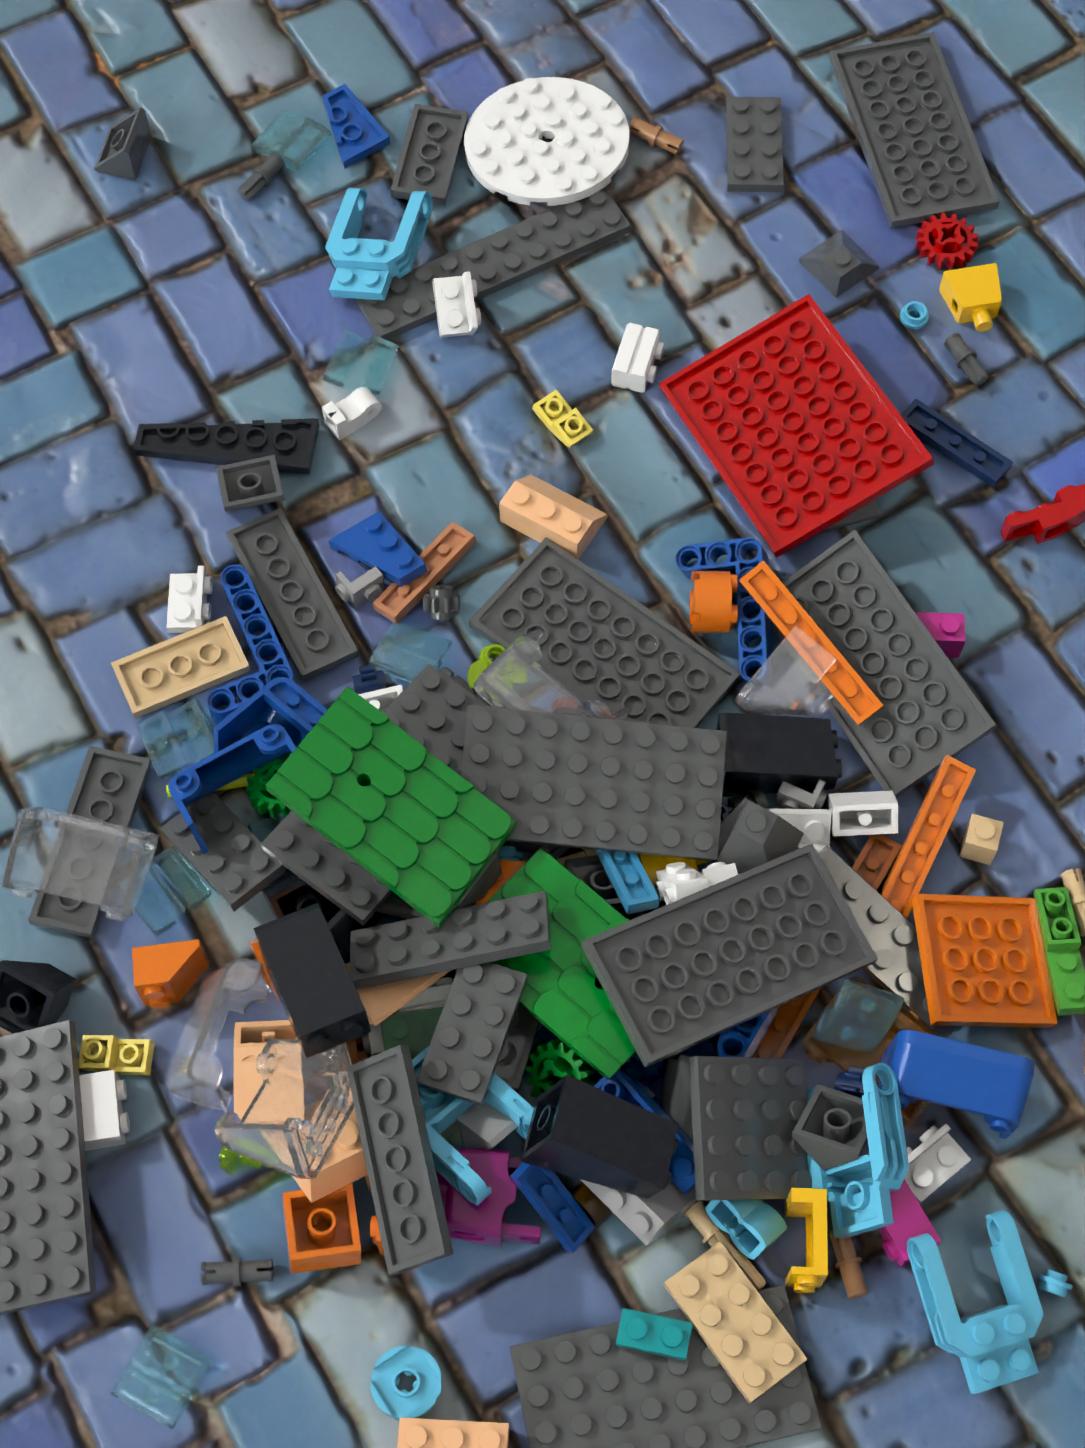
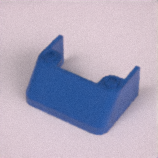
M286 677L274 678L214 727V754L272 724L284 727L297 748L328 709L293 680Z
M272 724L265 726L177 773L170 780L168 785L169 792L203 854L209 852V849L186 806L286 752L291 755L296 746L285 728L281 725Z
M914 1030L899 1031L881 1058V1063L887 1064L895 1073L901 1108H908L909 1104L916 1103L919 1099L984 1115V1121L990 1124V1129L1000 1132L999 1137L1004 1139L1009 1137L1019 1127L1035 1069V1062L1027 1057ZM878 1076L877 1086L882 1090V1082Z

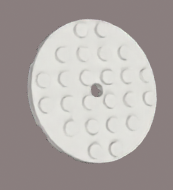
M561 77L527 78L500 88L497 92L486 98L473 112L464 134V147L468 166L475 178L492 193L497 191L508 196V201L530 205L531 202H547V206L563 205L584 199L611 182V177L618 169L621 170L628 156L630 141L628 121L621 107L613 98L593 85ZM544 136L545 139H552V141L545 142L542 140V137Z

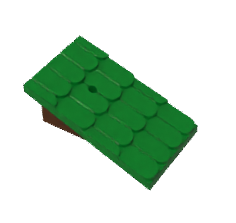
M348 686L265 785L266 790L439 929L516 828V821L510 818L507 812L477 791L474 785L428 752L421 743L391 722L388 716Z
M540 848L486 903L546 891L549 899L552 949L492 961L490 963L528 974L529 979L520 1005L604 1078L610 1079L636 1050L587 959L581 943L587 938L630 920L622 916L587 884L576 878L556 859Z

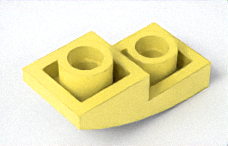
M557 389L533 404L532 410L569 448L594 431L577 408L571 409Z
M83 1035L78 1061L79 1069L93 1072L114 1070L116 1074L150 1076L155 1043L150 1039H118L114 1035Z

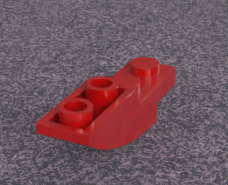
M1085 484L1075 487L1068 485L1057 491L1052 504L1044 503L1033 510L1025 512L1015 511L1005 518L1000 531L1004 542L1033 534L1036 543L1039 544L1065 534L1085 521Z

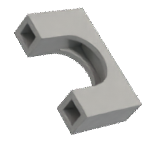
M670 1179L668 1186L664 1190L648 1199L581 1180L645 1245L651 1243L682 1218L686 1211L696 1202L695 1188L689 1194H684L672 1179Z

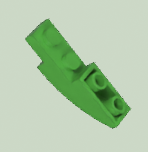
M1067 887L1035 889L1034 898L1036 899L1051 989L1058 1016L1085 1014V970L1079 951L1081 939Z

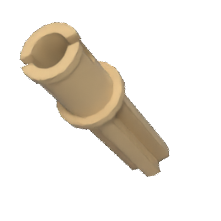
M698 1201L686 1211L685 1217L691 1221L704 1237L702 1242L704 1244L708 1242L713 1247L721 1241L756 1290H761L766 1284L765 1279L748 1258L735 1246L730 1236L710 1219L703 1202Z

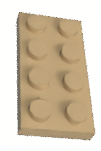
M227 616L111 662L135 719L251 671Z
M721 1241L664 1282L663 1285L688 1320L693 1323L692 1325L749 1404L807 1361L801 1349Z

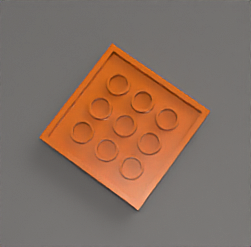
M916 894L911 898L930 1025L1052 1028L1058 1024L1035 898Z

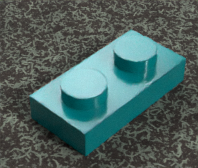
M622 1308L615 1346L686 1361L693 1323Z

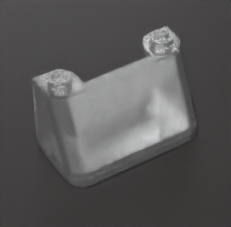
M46 807L19 809L2 887L13 889L12 894L19 897L31 898L33 893L45 892L101 906L100 909L106 912L105 917L125 921L126 917L133 915L157 848L159 835Z
M237 958L211 971L204 977L166 1075L167 1087L177 1098L223 1112L227 1111L232 1096L221 1086L220 1080L223 1068L219 1059L213 1055L229 1010L245 1014L247 1007L253 1002H267L272 988L262 963L246 958Z
M269 1039L256 1061L257 1071L261 1074L263 1084L242 1119L240 1120L235 1112L224 1113L216 1124L215 1135L217 1140L220 1141L221 1146L296 1178H316L354 1109L346 1068L351 1066L352 1063L346 1043L328 1049L324 1053L306 1058L298 1039Z

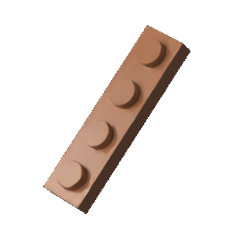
M451 522L419 555L426 565L427 572L402 587L392 582L372 603L374 610L397 625L424 597V594L430 591V587L435 586L476 543L475 535L456 523Z

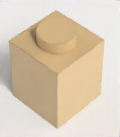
M971 814L965 827L959 857L990 865L998 850L1004 822Z

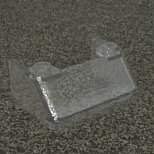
M795 626L740 691L735 702L745 711L752 714L808 718L818 715L822 717L831 707L832 702L830 699L833 695L820 679L837 659L798 626Z
M539 629L516 638L480 674L474 683L475 691L489 705L496 708L623 721L630 713V710L625 707L612 714L609 707L600 700H587L582 703L538 663L542 658V652L537 642L543 634Z

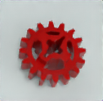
M941 213L940 219L932 215L929 222H922L921 229H918L915 248L920 250L919 257H928L927 265H931L934 262L937 263L938 270L943 265H947L948 270H952L955 264L959 268H963L965 261L969 263L972 261L973 254L976 253L978 247L977 240L979 236L973 233L974 225L966 226V218L960 221L956 220V214H953L951 218H947L945 213Z

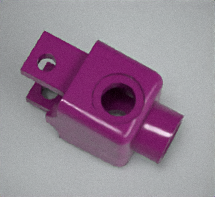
M457 1149L470 1162V1168L481 1177L487 1187L490 1186L492 1189V1193L479 1205L470 1203L436 1171L450 1238L502 1247V1241L540 1244L541 1227L504 1223L506 1209L515 1202L517 1186L509 1175H512L523 1163L521 1158L510 1157V1150Z

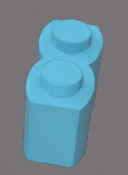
M711 1200L705 1207L708 1216L715 1225L728 1233L735 1246L752 1260H755L787 1230V1225L781 1215L770 1205L764 1203L763 1200Z

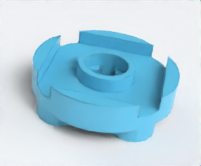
M397 1346L386 1351L377 1360L371 1378V1393L377 1406L383 1413L398 1421L400 1417L421 1418L429 1413L436 1405L442 1393V1375L434 1357L427 1351L416 1347ZM405 1373L407 1377L413 1375L416 1377L417 1380L413 1383L414 1389L411 1392H407L405 1389L401 1391L397 1389L396 1386L401 1383L399 1378L401 1374Z

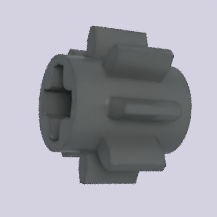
M431 586L430 594H424L423 611H430L431 619H452L453 611H459L460 594H453L452 586Z

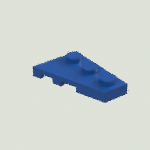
M346 84L322 95L323 105L344 169L390 144V136Z
M379 511L328 540L331 549L338 553L342 551L350 555V559L357 563L363 562L372 568L376 566L383 574V577L401 587L427 572L426 565Z

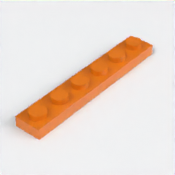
M764 560L739 580L858 726L884 707Z
M949 755L944 757L880 893L906 919L912 909L911 898L919 894L976 769Z

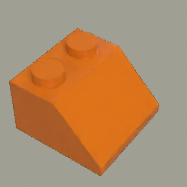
M199 939L132 948L134 987L145 1007L150 1006L152 1009L167 1008L170 1006V1003L179 1002L209 968V960Z

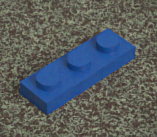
M523 1162L510 1176L566 1251L574 1253L596 1228L554 1171Z

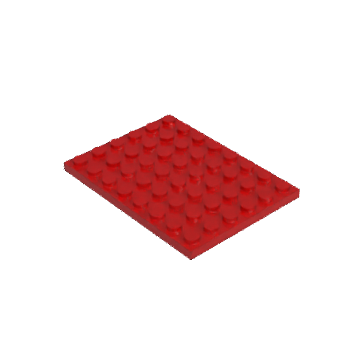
M810 294L658 383L662 393L776 558L934 465L933 457Z

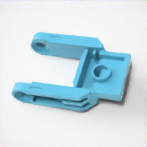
M350 187L344 195L325 246L336 269L329 291L332 297L385 301L393 277L401 278L412 271L432 214V196L428 191H413L411 193L395 240L389 242L380 239L357 238L364 221L362 216L365 211L368 194L364 188Z
M429 1046L412 1059L416 1080ZM494 1073L485 1102L512 1119L518 1126L515 1131L526 1140L534 1108ZM418 1086L435 1170L470 1203L479 1205L492 1193L491 1187L486 1186L481 1177L470 1168V1162L440 1135L458 1117L472 1107L474 1103Z
M877 1063L866 1067L862 1075L864 1090L862 1102L870 1155H864L859 1157L858 1160L823 1170L807 1153L808 1172L812 1179L810 1188L827 1189V1201L830 1203L834 1238L845 1239L894 1224L890 1192L900 1189L909 1170L897 1079L893 1070L885 1063ZM875 1074L879 1076L882 1082V1090L876 1084ZM816 1086L807 1089V1103Z
M1005 1210L987 1214L985 1218H987V1230L992 1243L990 1250L1008 1305H1000L960 1318L937 1244L932 1236L925 1233L907 1240L908 1257L935 1345L960 1358L971 1394H977L1039 1373L1029 1338L1035 1336L1044 1313L1015 1222Z

